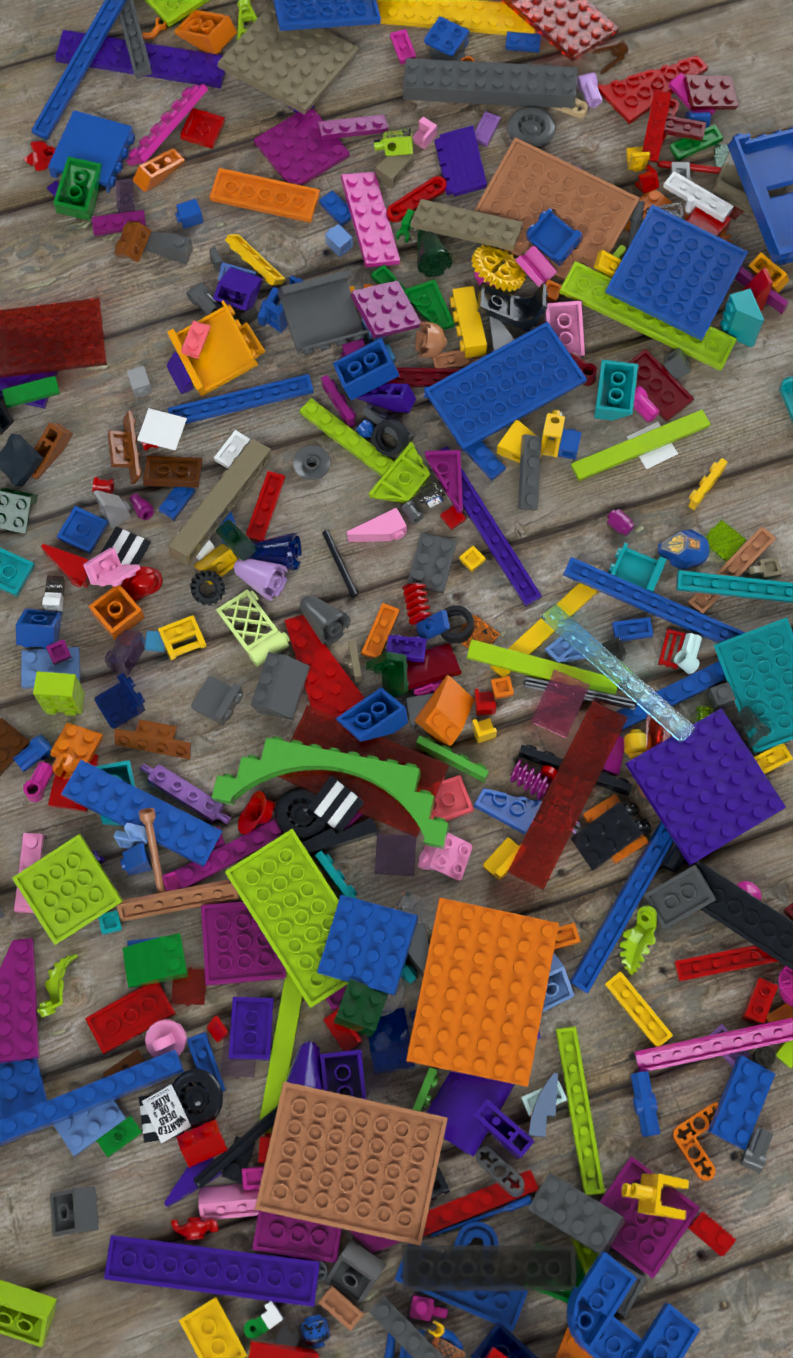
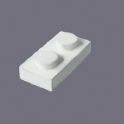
M235 430L216 454L214 460L229 469L234 458L239 457L244 445L249 444L250 439Z

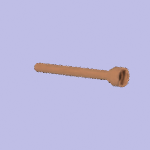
M145 808L139 811V818L145 824L157 893L165 892L153 827L154 819L156 818L155 809Z

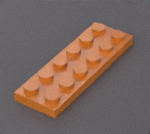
M219 168L209 198L212 202L311 223L320 196V189Z

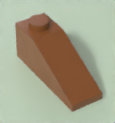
M49 423L34 448L44 458L31 475L35 479H39L66 448L73 435L71 431L61 424Z

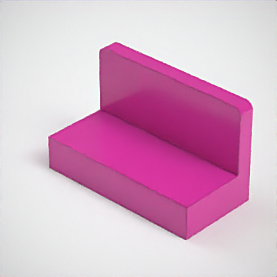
M532 246L524 255H520L515 260L538 287L546 284L548 279H551L557 273L554 266L536 246Z

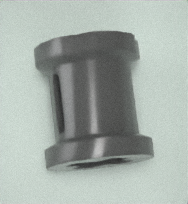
M413 500L405 503L400 509L409 519L410 525L417 524L424 517L423 513H420L415 507Z

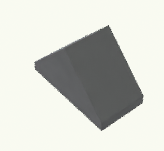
M433 693L406 698V707L412 731H415L418 727V724L414 721Z

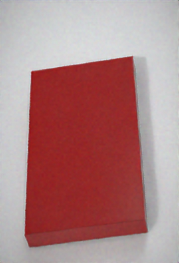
M159 982L143 985L86 1017L85 1020L102 1053L105 1055L146 1032L159 1020L169 1019L176 1015Z

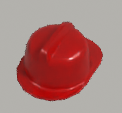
M142 566L140 570L136 571V575L125 578L120 585L134 601H137L158 591L162 586L163 579L160 572L155 568Z
M257 791L253 794L239 817L238 830L241 834L252 832L257 825L266 824L272 817L275 803L266 799L262 791Z

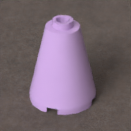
M244 557L237 560L234 564L235 574L265 599L274 600L272 597H278L284 589L287 581L284 575L285 572L288 573L286 566Z

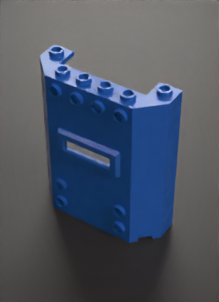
M793 127L786 131L777 130L770 135L762 134L754 139L750 138V133L744 135L742 133L736 134L727 146L772 262H778L779 265L792 263L793 192L770 198L768 191L793 185Z

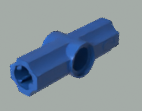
M647 1071L630 1074L634 1092V1110L636 1115H638L642 1137L659 1135L660 1130L656 1114L657 1102L654 1093H652L649 1073Z

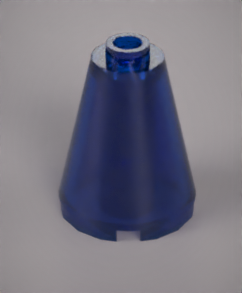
M290 533L254 542L248 548V556L255 560L286 566L288 570L297 571L301 564V561H298V556H302L300 537L296 536L297 533Z

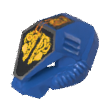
M692 529L679 531L671 538L658 544L659 555L669 560L670 564L678 569L688 571L703 564L709 557L710 547L708 540Z

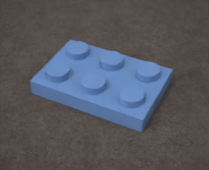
M69 647L68 650L72 658L55 666L47 649L22 650L21 687L23 689L34 688L36 671L75 674L80 682V648Z
M114 1100L54 1124V1127L73 1156H77L94 1144L105 1133L124 1121L126 1117Z

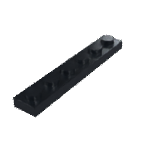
M521 745L518 757L542 766L549 765L561 773L572 777L578 776V779L625 796H629L633 786L624 778L616 779L607 772L594 771L588 765H577L569 758L561 759L555 757V754L552 752H541L533 745Z

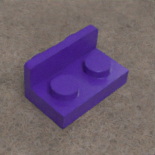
M388 635L387 652L406 655V661L424 662L426 639L418 636Z

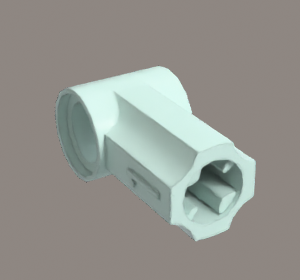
M692 633L686 634L682 650L674 657V663L688 674L694 673L700 663L696 658L702 638Z

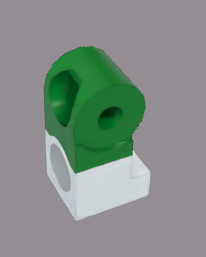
M270 1301L265 1305L267 1312L257 1319H251L245 1323L244 1333L248 1338L255 1339L260 1337L285 1319L275 1302Z

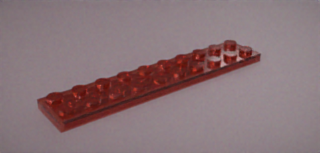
M592 701L507 873L544 890L628 717Z

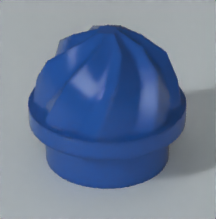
M365 419L356 430L360 436L368 438L372 436L374 425L371 421L368 422Z

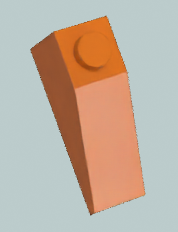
M172 148L139 165L133 181L146 192L163 181L184 163L185 159Z

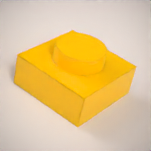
M472 546L459 557V560L472 573L486 561V558Z

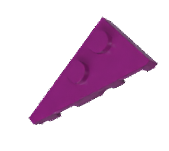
M425 451V458L456 511L462 513L461 451Z

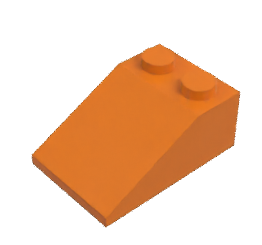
M195 10L174 30V33L200 50L217 55L232 40L237 31L228 15Z
M447 675L414 721L439 744L452 746L463 730L475 699Z

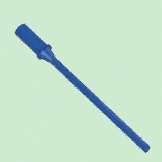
M526 1196L508 1202L504 1207L435 1231L431 1233L432 1237L501 1212H513V1210L530 1205L532 1203L531 1198Z

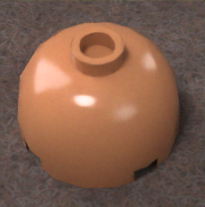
M422 321L419 325L422 326L421 331H417L415 339V350L419 351L417 356L420 358L436 357L446 347L447 338L439 325Z

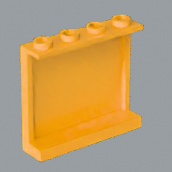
M224 300L221 301L223 304L222 308L197 321L210 326V332L199 359L181 354L191 325L177 333L174 329L167 331L196 390L201 396L258 366L256 361L258 356L254 348L250 349L248 346L251 343L246 333H241L240 330L243 329L238 319H234L233 315H235L233 308L231 305L227 306Z

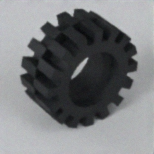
M202 570L199 574L196 573L195 577L191 580L192 596L202 605L208 604V606H211L213 603L217 604V601H221L222 595L225 594L224 581L215 571ZM211 581L214 583L215 589L211 594L207 595L201 592L200 586L203 582Z

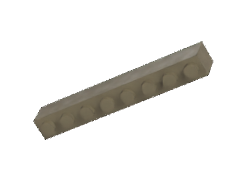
M253 439L249 444L244 445L239 457L234 458L228 471L225 470L223 472L221 480L212 486L210 494L202 499L199 508L191 513L188 522L183 524L177 536L170 540L168 547L171 557L187 566L192 563L270 462V448Z

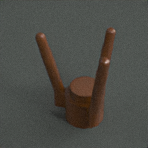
M624 40L594 48V51H592L593 55L611 51L612 56L618 57L606 66L600 74H604L616 63L625 59L624 55L628 53V46Z

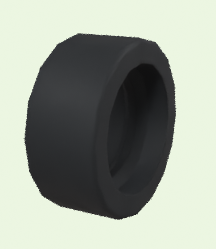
M390 419L383 421L375 426L372 432L373 446L382 455H396L402 452L408 444L409 435L407 429L398 420ZM386 427L392 428L398 436V445L395 448L388 447L383 441L382 433Z
M458 605L444 609L447 611L448 618L455 615L464 617L467 621V627L460 633H450L446 630L441 633V636L450 643H462L468 640L474 632V619L471 612L467 608Z

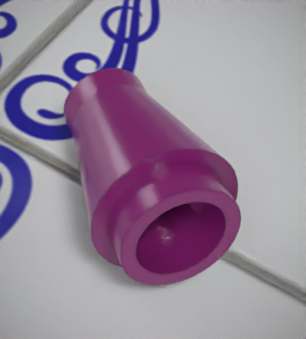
M137 493L130 497L129 501L132 503L138 518L148 520L153 516L154 510L150 503Z

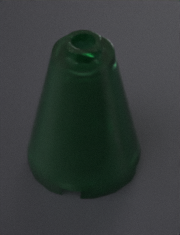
M420 230L417 233L418 271L426 277L440 276L444 274V270L450 269L452 265L451 254L436 233Z

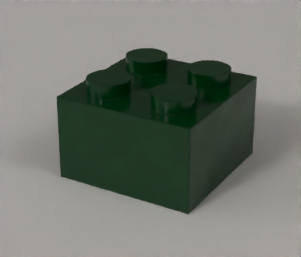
M350 979L333 1023L372 1037L376 1031L388 993L369 988L366 984Z

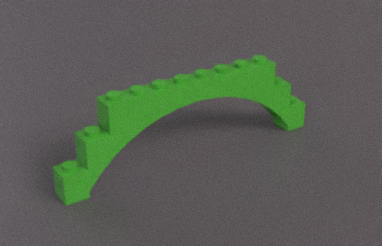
M272 736V739L266 738L261 760L254 755L242 756L236 779L235 776L230 774L217 775L212 799L215 802L234 805L235 800L248 790L262 782L291 772L329 770L357 776L389 793L410 813L424 835V844L426 846L445 849L449 824L443 818L434 817V820L431 819L435 797L426 790L417 792L421 771L415 764L406 763L405 765H400L397 761L387 759L385 762L371 755L365 758L360 757V754L349 751L348 754L340 753L341 750L336 748L326 750L321 749L322 746L317 744L306 746L297 740L286 742L281 737Z

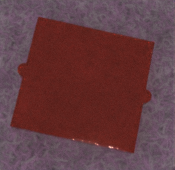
M189 967L187 969L189 977L173 980L171 1004H184L187 1007L190 1005H205V969Z

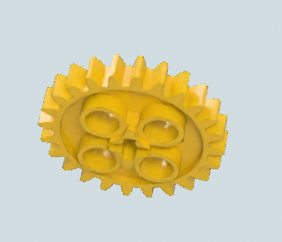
M481 245L472 255L471 262H473L472 267L475 268L474 272L480 273L478 277H483L484 282H490L489 285H495L496 289L501 287L503 291L505 289L509 292L512 289L516 291L517 288L520 289L526 280L525 271L515 261L517 258L514 259V254L509 255L507 250L503 251L502 248L497 249L494 246L491 248L489 245H486V247Z

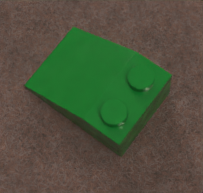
M67 157L53 202L58 214L91 221L96 205L102 164Z
M180 933L158 937L122 948L128 988L189 977L183 938Z

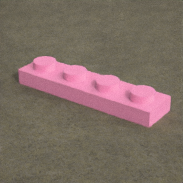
M23 833L19 873L42 858L43 834ZM17 887L14 911L34 913Z

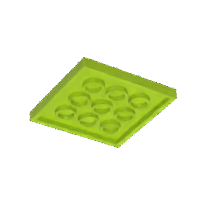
M78 834L12 877L54 945L123 902L81 834Z

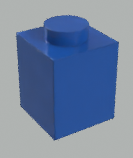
M196 199L176 205L177 212L175 216L177 222H181L183 229L203 223L202 212Z
M563 429L558 457L576 460L581 432L575 429Z

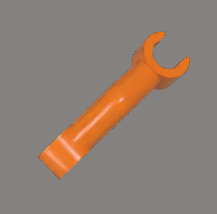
M158 17L152 31L142 33L144 40L154 39L160 31L166 29V22L159 24L160 17Z

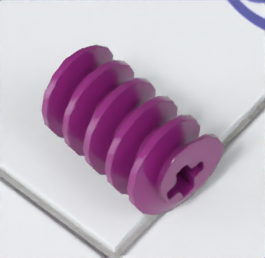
M520 759L510 774V782L514 783L517 781V787H521L524 784L523 790L525 792L531 788L530 795L533 796L537 793V799L539 800L545 796L553 780L547 783L548 776L541 779L542 772L534 775L535 768L533 767L528 771L527 763L521 767L522 760Z

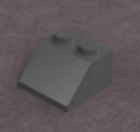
M95 1187L72 1188L50 1193L53 1237L99 1230Z
M351 1240L325 1282L335 1287L340 1293L360 1306L386 1264Z

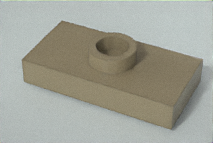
M348 641L350 657H347L348 667L353 669L355 683H359L363 680L356 641Z

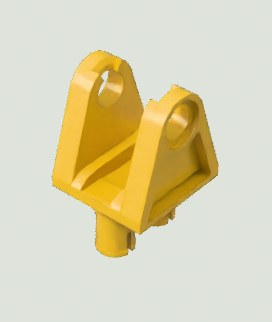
M641 1174V1184H623L621 1189L623 1197L639 1199L637 1213L680 1220L686 1219L685 1210L661 1206L660 1196L663 1186L688 1189L689 1180L663 1174Z

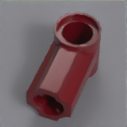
M570 352L569 354L587 378L583 385H593L596 382V366L592 363H587L576 353Z

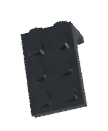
M482 282L479 286L477 312L529 332L538 323L540 315L546 312L547 285L542 284L534 294L521 297L501 289H496V287Z
M618 802L570 838L592 871L599 868L636 840L652 833L650 823L647 819L641 817L639 814L640 809L634 802Z

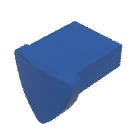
M687 111L685 113L686 119L706 122L705 128L710 127V112L693 113L692 111Z

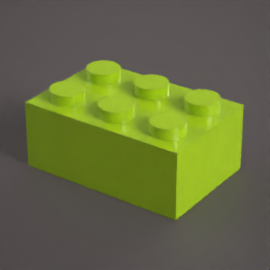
M36 671L33 695L45 713L55 715L59 712L68 716L82 714L85 691L75 674Z

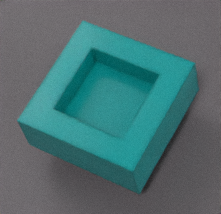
M118 910L104 913L98 917L102 935L123 931Z

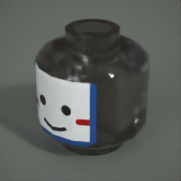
M434 480L419 487L420 494L417 495L421 505L425 504L428 508L442 503L444 496H446L441 483H437Z

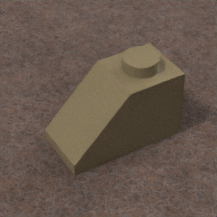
M412 154L386 156L375 167L377 179L393 189L414 166V156Z

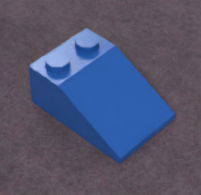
M382 687L336 718V721L360 742L393 734L408 724L406 707Z

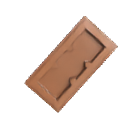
M333 1286L329 1288L318 1302L350 1331L353 1330L364 1316L360 1309Z

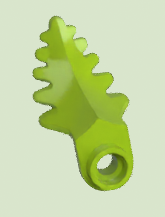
M649 905L642 906L638 910L636 926L624 931L622 934L627 940L620 943V947L626 949L620 952V956L625 957L621 962L626 964L624 969L628 970L630 975L638 972L637 968H641L640 962L643 963L645 961L642 954L648 955L650 953L648 945H654L656 942L654 931L657 928V912Z
M77 954L61 958L59 963H54L55 969L48 971L50 979L45 981V987L49 993L50 1000L41 1002L39 1004L40 1007L36 1009L41 1017L55 1013L56 1007L63 1004L64 974L70 963L78 958Z

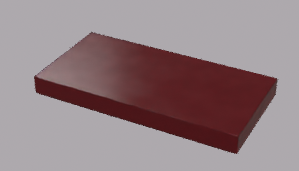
M644 349L627 362L638 364L636 387L641 386L646 391L648 399L660 410L659 415L666 422L694 401V398L647 349Z

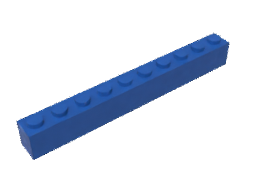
M172 1050L1 1119L0 1146L185 1072L178 1052Z

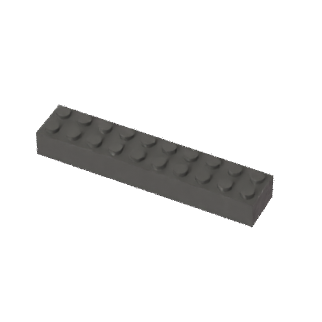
M406 58L403 96L404 100L549 108L563 107L572 109L575 108L578 67Z

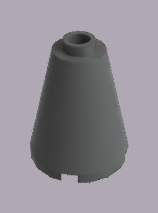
M313 595L305 596L301 600L300 610L322 644L331 645L337 642L344 635L342 632L344 628H349L351 620L346 613Z

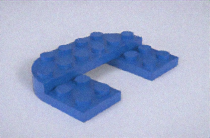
M601 1251L579 1287H574L569 1297L567 1322L575 1342L593 1358H683L699 1333L700 1328L669 1303L665 1302L643 1339L637 1336L614 1317L615 1312L637 1277L606 1252Z

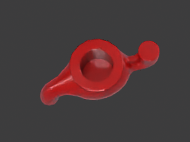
M200 1217L188 1218V1223H185L183 1226L178 1224V1220H171L173 1230L185 1236V1241L205 1240L204 1235L208 1230L210 1232H219L218 1223L214 1219H208L203 1222L200 1221Z

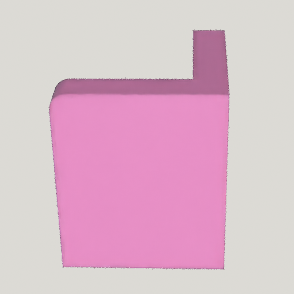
M422 117L419 120V130L413 136V143L425 150L437 136V125Z

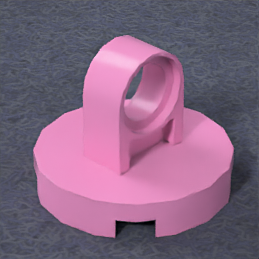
M169 1019L159 1020L147 1031L145 1039L146 1048L154 1058L172 1050H176L181 1055L187 1043L186 1032L179 1023Z

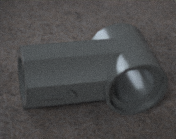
M202 282L186 292L191 303L195 306L198 305L206 315L221 308L213 300L209 290Z
M756 1127L749 1146L742 1155L740 1165L760 1174L767 1159L765 1155L773 1134Z

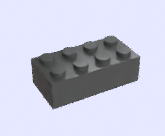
M550 1172L528 1208L531 1214L598 1255L601 1251L608 1253L625 1222L623 1216Z

